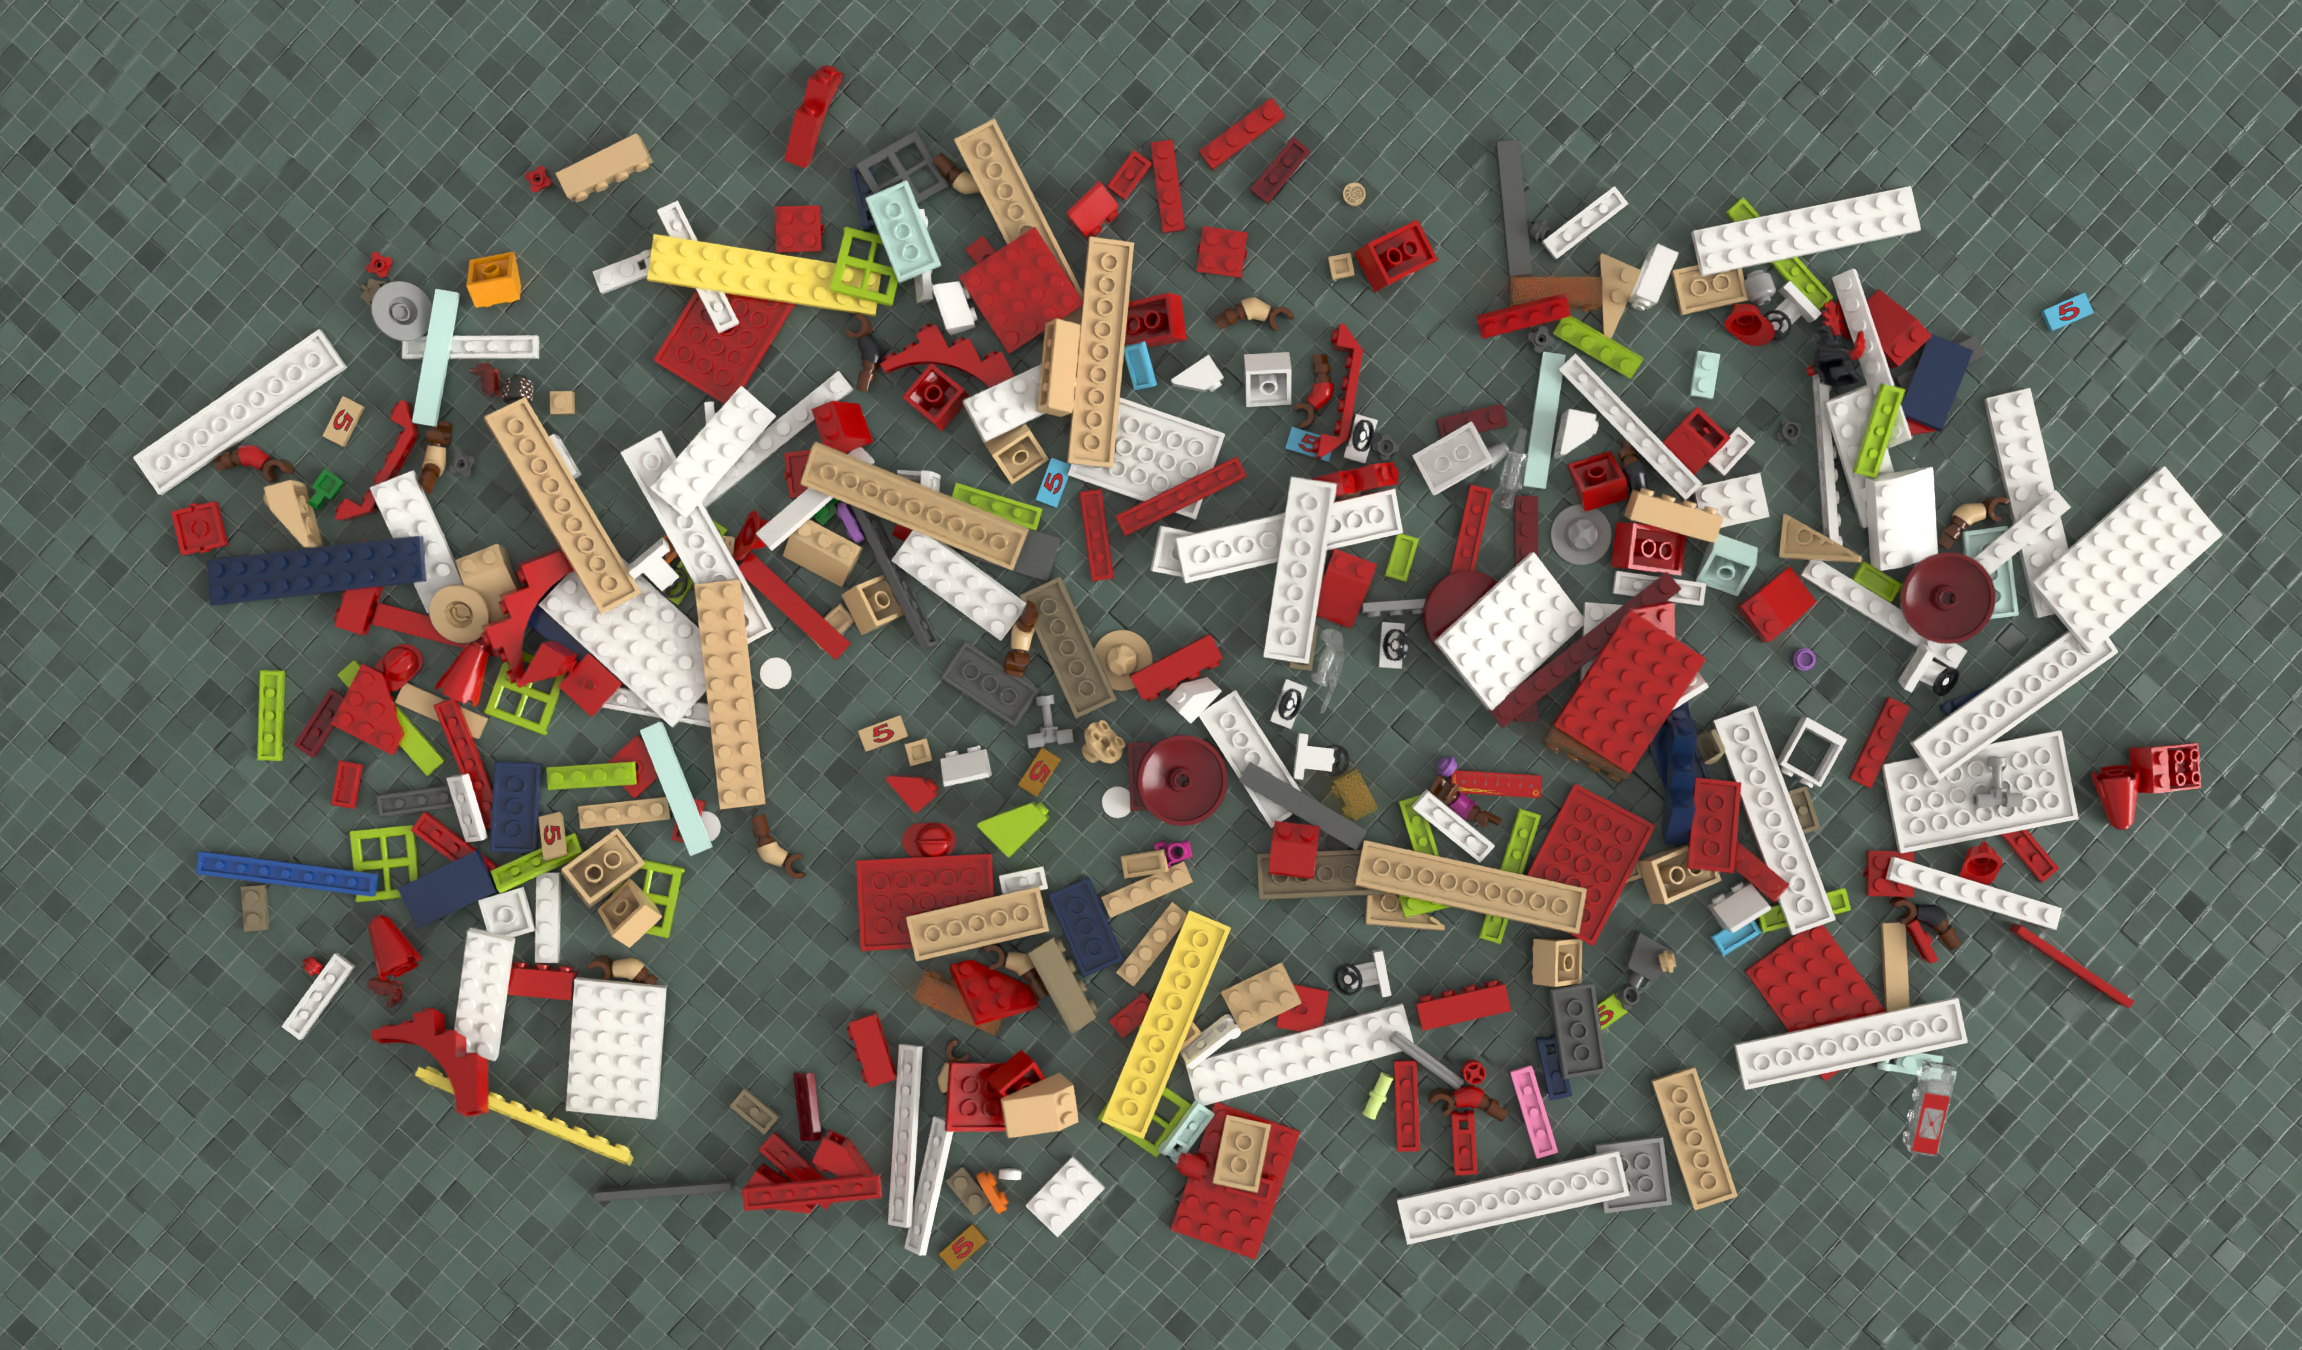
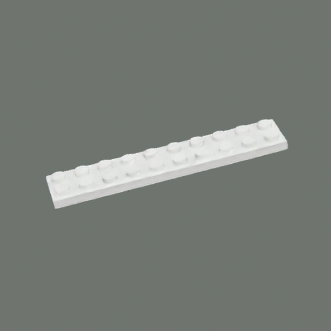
M1908 186L1695 230L1691 232L1700 275L1703 277L1920 231L1921 227L1912 188Z
M318 329L133 458L158 495H163L220 456L221 453L226 452L345 370L347 366L323 331Z
M2031 388L1983 399L2006 498L2010 501L2008 507L2012 524L2054 490ZM2061 516L2019 550L2035 618L2055 614L2030 583L2068 550Z
M659 431L622 451L621 454L694 583L700 584L740 579L747 643L749 644L774 630L702 501L685 519L650 489L677 459L663 432Z
M1390 488L1334 501L1326 551L1403 533L1395 489ZM1285 513L1176 537L1175 541L1183 581L1188 583L1278 562Z
M2068 630L1910 742V744L1933 778L1940 780L2118 653V650L2108 637L2093 652H2087Z
M1753 706L1712 721L1725 747L1724 756L1734 782H1741L1740 799L1764 864L1790 885L1778 898L1790 934L1794 935L1836 920L1757 707Z
M1954 997L1736 1043L1734 1048L1743 1089L1747 1090L1965 1044L1968 1041L1959 999Z
M1400 1003L1327 1023L1306 1031L1294 1032L1211 1055L1192 1070L1186 1063L1185 1065L1195 1100L1205 1106L1401 1052L1403 1050L1389 1040L1394 1031H1398L1411 1042H1413L1404 1005Z
M1613 1150L1397 1198V1204L1408 1245L1630 1195L1619 1150Z

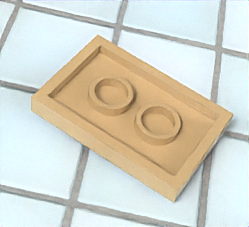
M1698 265L1671 271L1681 316L1748 301L1742 268L1703 277L1700 275Z
M1282 962L1221 991L1241 1033L1302 1004Z
M1226 1115L1212 1183L1258 1193L1271 1125Z

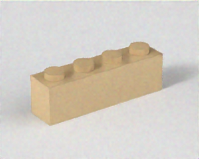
M636 133L555 174L567 198L572 202H581L588 198V194L594 191L601 192L609 187L608 184L614 181H624L629 177V174L635 171L641 172L649 168V164L653 163V160L642 138Z
M1054 319L1045 324L1038 412L1063 417L1071 414L1074 409V388L1077 384L1076 367L1078 364L1080 340L1079 324L1061 319Z
M1641 488L1640 491L1632 490L1624 514L1630 520L1705 541L1716 542L1724 519L1723 516L1717 513L1718 509L1705 506L1704 509L1697 508L1696 503L1688 500H1683V503L1675 501V497L1666 494L1658 497L1654 495V491Z

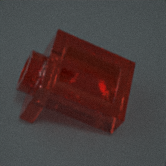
M489 363L477 364V368H470L471 374L476 376L484 375V378L481 379V387L486 395L490 397L500 396L499 372L497 368L491 367Z
M378 976L369 979L368 989L374 990V993L386 996L389 994L386 1007L391 1008L400 1003L402 999V982L390 979L382 981Z

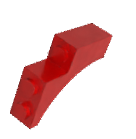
M829 65L821 66L808 79L803 104L795 111L784 161L806 168L812 162L823 121L844 74L837 71L835 67Z
M1394 462L1372 464L1348 471H1339L1310 480L1337 483L1335 498L1397 485L1399 484V473Z

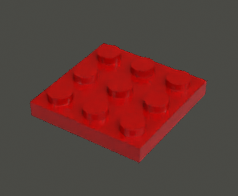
M949 1062L945 1131H1006L1001 1099L986 1079L1005 1062Z

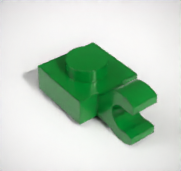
M324 468L312 485L316 493L309 500L308 504L320 511L325 504L326 498L333 501L346 482Z
M833 498L816 512L813 517L822 526H825L837 514L836 505L841 500Z

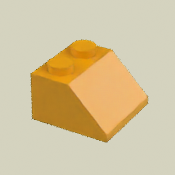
M514 251L471 259L469 261L467 288L475 308L490 307L494 304L511 303L515 300H520L521 282Z

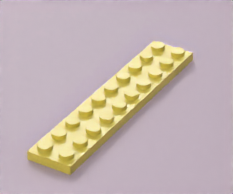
M656 234L653 236L647 276L648 281L842 312L859 313L874 317L877 303L830 291L836 263ZM845 265L841 283L861 288L865 270ZM870 273L866 290L879 293L881 274Z
M1188 911L1102 1117V1122L1144 1139L1231 927L1193 911Z
M427 1066L426 1069L418 1068L415 1076L421 1081L454 1094L448 1076L447 1078L443 1077L439 1070ZM493 1092L489 1093L488 1109L631 1166L634 1158L630 1154L629 1148L617 1143L613 1147L603 1137L595 1135L594 1138H591L587 1131L574 1126L573 1130L569 1129L564 1121L553 1118L552 1121L547 1120V1116L542 1112L532 1109L530 1113L526 1111L527 1108L518 1102L511 1100L510 1104H508L502 1096Z

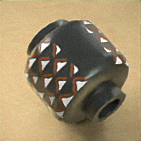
M513 375V377L506 379L504 382L503 401L510 405L526 397L529 404H531L534 384L525 375Z

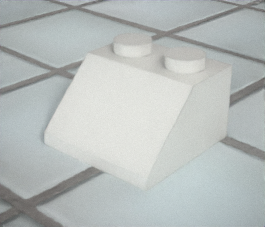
M960 281L932 286L943 321L950 336L976 327L974 321L978 320L975 309L974 307L969 308L967 302L968 299H971L970 294L965 286L962 287Z
M1289 352L1244 354L1246 407L1291 405V362Z
M1571 409L1562 413L1553 458L1558 459L1590 439L1592 434H1596L1598 428V421H1595L1596 414Z
M980 746L967 748L968 753L960 755L958 750L945 753L946 758L940 759L944 787L990 777L992 773L987 750H981Z
M1743 881L1734 884L1731 887L1732 891L1727 894L1721 893L1712 899V903L1708 905L1721 928L1731 933L1771 910L1769 904L1751 883H1743Z

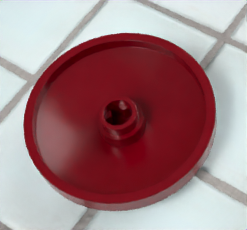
M1950 552L1930 555L1915 564L1906 575L1900 591L1901 611L1908 625L1921 637L1942 644L1963 642L1977 635L1989 622L1996 601L1995 587L1987 570L1969 556Z
M1459 570L1442 577L1431 588L1423 607V626L1429 641L1440 653L1443 654L1434 641L1498 583L1495 579L1479 571Z
M1174 735L1155 743L1143 756L1137 772V789L1142 803L1156 818L1177 826L1193 825L1211 816L1222 803L1227 789V771L1220 754L1208 742L1190 735Z

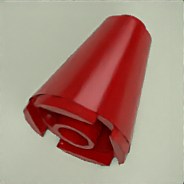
M474 641L473 644L468 643L434 688L436 690L442 688V694L465 704L467 701H473L472 706H478L489 652L486 650L487 646L477 641Z
M2128 765L2101 767V772L2096 774V770H2094L2091 774L2110 826L2115 827L2117 830L2128 829L2134 823L2140 780V770L2135 766V770L2129 769Z
M379 915L371 919L368 930L377 974L380 980L386 981L388 980L387 976L392 974L394 978L402 976L418 966L417 961H423L421 954L390 917Z

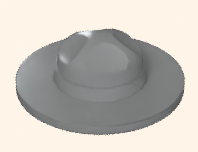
M396 281L385 284L375 293L371 302V315L374 323L383 334L398 341H413L422 337L429 329L432 304L428 296L420 288L408 282Z
M1581 504L1570 506L1558 514L1552 524L1550 536L1554 550L1563 560L1575 565H1586L1597 561L1606 553L1611 543L1612 533L1608 519L1600 510L1596 508L1585 512Z

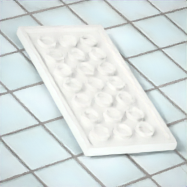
M2163 466L2030 584L2087 652H2093L2218 540L2222 534L2169 470Z
M621 557V559L623 560L624 564L628 569L629 564ZM573 571L567 574L539 606L671 727H674L706 693L699 628L641 575L634 579L642 592L641 595L600 615L576 573Z
M2062 730L1991 743L1940 780L1933 778L1920 757L1882 764L1885 788L1899 853L2079 819ZM1987 757H2007V766H2002V788L2007 789V793H2022V807H2002V805H1994L1991 808L1973 807V793H1988V789L1993 788L1992 766H1987Z

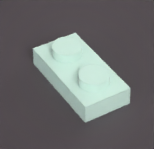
M1696 351L1689 396L1713 399L1720 354Z

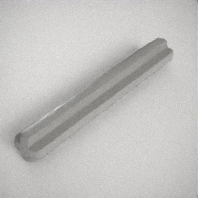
M1398 1031L1392 1033L1389 1040L1456 1090L1461 1088L1464 1083L1462 1078Z

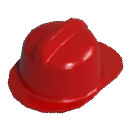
M1735 303L1733 310L1724 323L1729 333L1748 345H1765L1774 338V326L1752 304L1740 305Z
M756 510L749 513L744 526L735 540L733 556L737 561L744 559L751 549H759L766 546L756 533L769 521L760 518Z
M401 644L390 649L377 662L374 669L385 674L389 692L397 691L421 670L423 656L415 646Z
M918 823L906 829L903 834L902 844L906 853L911 857L950 855L954 850L956 836L951 827L946 824Z
M1982 841L1980 845L1973 846L1967 850L1959 877L1989 885L1996 878L2003 860L1992 847L1987 845L1986 841Z

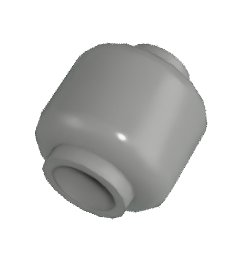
M1757 270L1746 275L1744 286L1748 302L1757 303L1758 306L1769 303L1771 297L1776 293L1771 275L1763 272V270Z

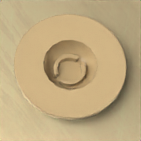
M463 585L446 586L440 589L430 602L429 615L433 626L443 637L453 642L469 643L481 637V633L484 632L482 625L490 622V613L485 600L469 587Z
M1117 630L1103 636L1094 648L1114 690L1124 691L1135 688L1129 675L1152 664V653L1147 642L1141 636L1131 631Z

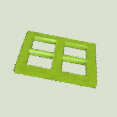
M844 227L843 231L845 232L830 291L892 307L898 285L893 267L873 262L877 245H884L880 235ZM852 238L872 242L868 260L848 256ZM845 265L865 270L861 288L841 283ZM871 272L890 276L886 295L866 290Z
M522 651V660L530 664L535 655ZM506 662L503 663L484 713L546 735V730L562 690L558 685L566 678L567 674L557 676L550 694L532 688L533 683H528V685L518 688L515 683L511 684L506 674L509 668ZM504 688L522 694L515 715L497 708ZM528 697L546 703L539 723L521 717Z
M414 825L350 831L353 870L364 872V870L383 869L385 887L384 891H376V896L373 897L356 895V902L402 898L398 889H391L389 868L408 866L410 882L419 878L415 833L411 831ZM405 835L407 857L388 859L386 837ZM380 838L382 859L363 861L361 839Z
M643 860L645 865L640 869L647 870L643 892L655 904L666 906L662 927L653 925L646 934L669 938L681 877L685 870L682 867ZM653 871L672 875L668 896L649 893ZM625 881L621 885H619L615 890H613V894L625 883Z
M1166 1086L1161 1096H1164L1180 1108L1169 1123L1156 1114L1153 1115L1152 1120L1165 1128L1155 1144L1145 1138L1142 1139L1111 1126L1156 1158L1160 1154L1158 1151L1160 1144L1169 1137L1192 1105ZM1108 1103L1099 1114L1098 1120H1102Z

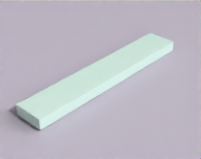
M435 289L412 423L437 427L460 293Z
M1542 352L1522 484L1525 487L1546 489L1563 376L1559 369L1564 365L1566 356L1563 354Z
M658 722L640 730L689 855L693 856L712 848L713 846L663 722Z

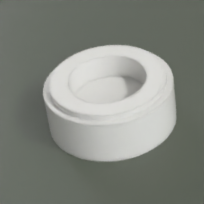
M1001 1168L999 1170V1179L1020 1180L1022 1171L1014 1168Z

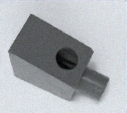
M1635 931L1624 961V966L1633 970L1627 983L1639 989L1644 978L1655 983L1664 973L1660 964L1659 954H1663L1665 950L1669 954L1673 953L1675 958L1678 954Z

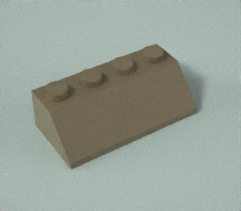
M1052 936L1030 948L1028 955L1070 1033L1073 1034L1096 1018L1098 1008L1092 998L1088 1000L1085 994L1087 988L1083 980H1078L1075 976L1076 967L1071 959H1066L1063 953L1066 949L1060 939L1056 940Z

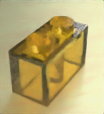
M1357 768L1332 780L1334 785L1331 786V789L1336 798L1341 797L1345 805L1341 808L1347 819L1351 817L1353 821H1356L1379 809Z

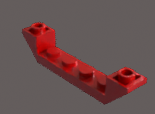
M1342 323L1336 329H1333L1331 334V343H1334L1333 350L1350 353V355L1347 354L1344 365L1345 368H1348L1347 376H1343L1341 382V390H1344L1343 399H1339L1337 412H1340L1339 421H1335L1333 434L1337 435L1321 434L1318 440L1314 439L1312 453H1315L1314 460H1320L1343 444L1349 437L1363 349L1346 325Z
M400 400L392 408L390 419L405 427V430L401 431L397 436V444L394 450L387 454L385 458L386 464L382 471H378L375 475L373 486L397 477L420 436L418 424L412 423L413 406L407 401ZM371 490L365 493L362 505L347 498L341 501L336 508L337 514L334 518L340 521H349L377 513L379 507Z

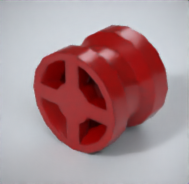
M1468 1060L1461 1068L1463 1077L1472 1085L1482 1083L1486 1077L1484 1066L1477 1060Z

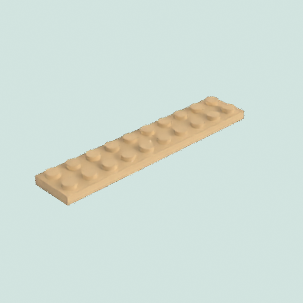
M995 118L954 139L1007 245L1033 227H1036L1076 291L1083 298V292ZM1082 307L1062 320L1080 325Z
M1097 237L1088 238L1082 298L1083 306L1080 319L1078 364L1076 367L1077 384L1074 388L1075 406L1071 414L1067 463L1113 468L1134 251L1133 242Z
M526 397L485 416L484 421L599 614L603 615L641 595V590L633 577L628 573L626 565Z
M818 442L813 444L801 481L802 485L1012 571L1029 531L1026 527Z
M739 579L694 584L720 809L762 805L765 804V794L741 581Z
M1366 840L1363 841L1354 885L1573 934H1579L1587 893L1585 888Z

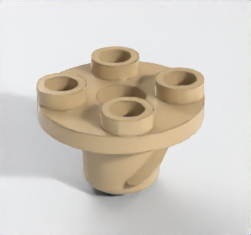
M1100 720L1099 722L1091 723L1085 729L1084 737L1086 744L1082 747V754L1086 760L1091 763H1096L1099 760L1105 763H1115L1121 758L1125 743L1121 737L1115 734L1106 721Z

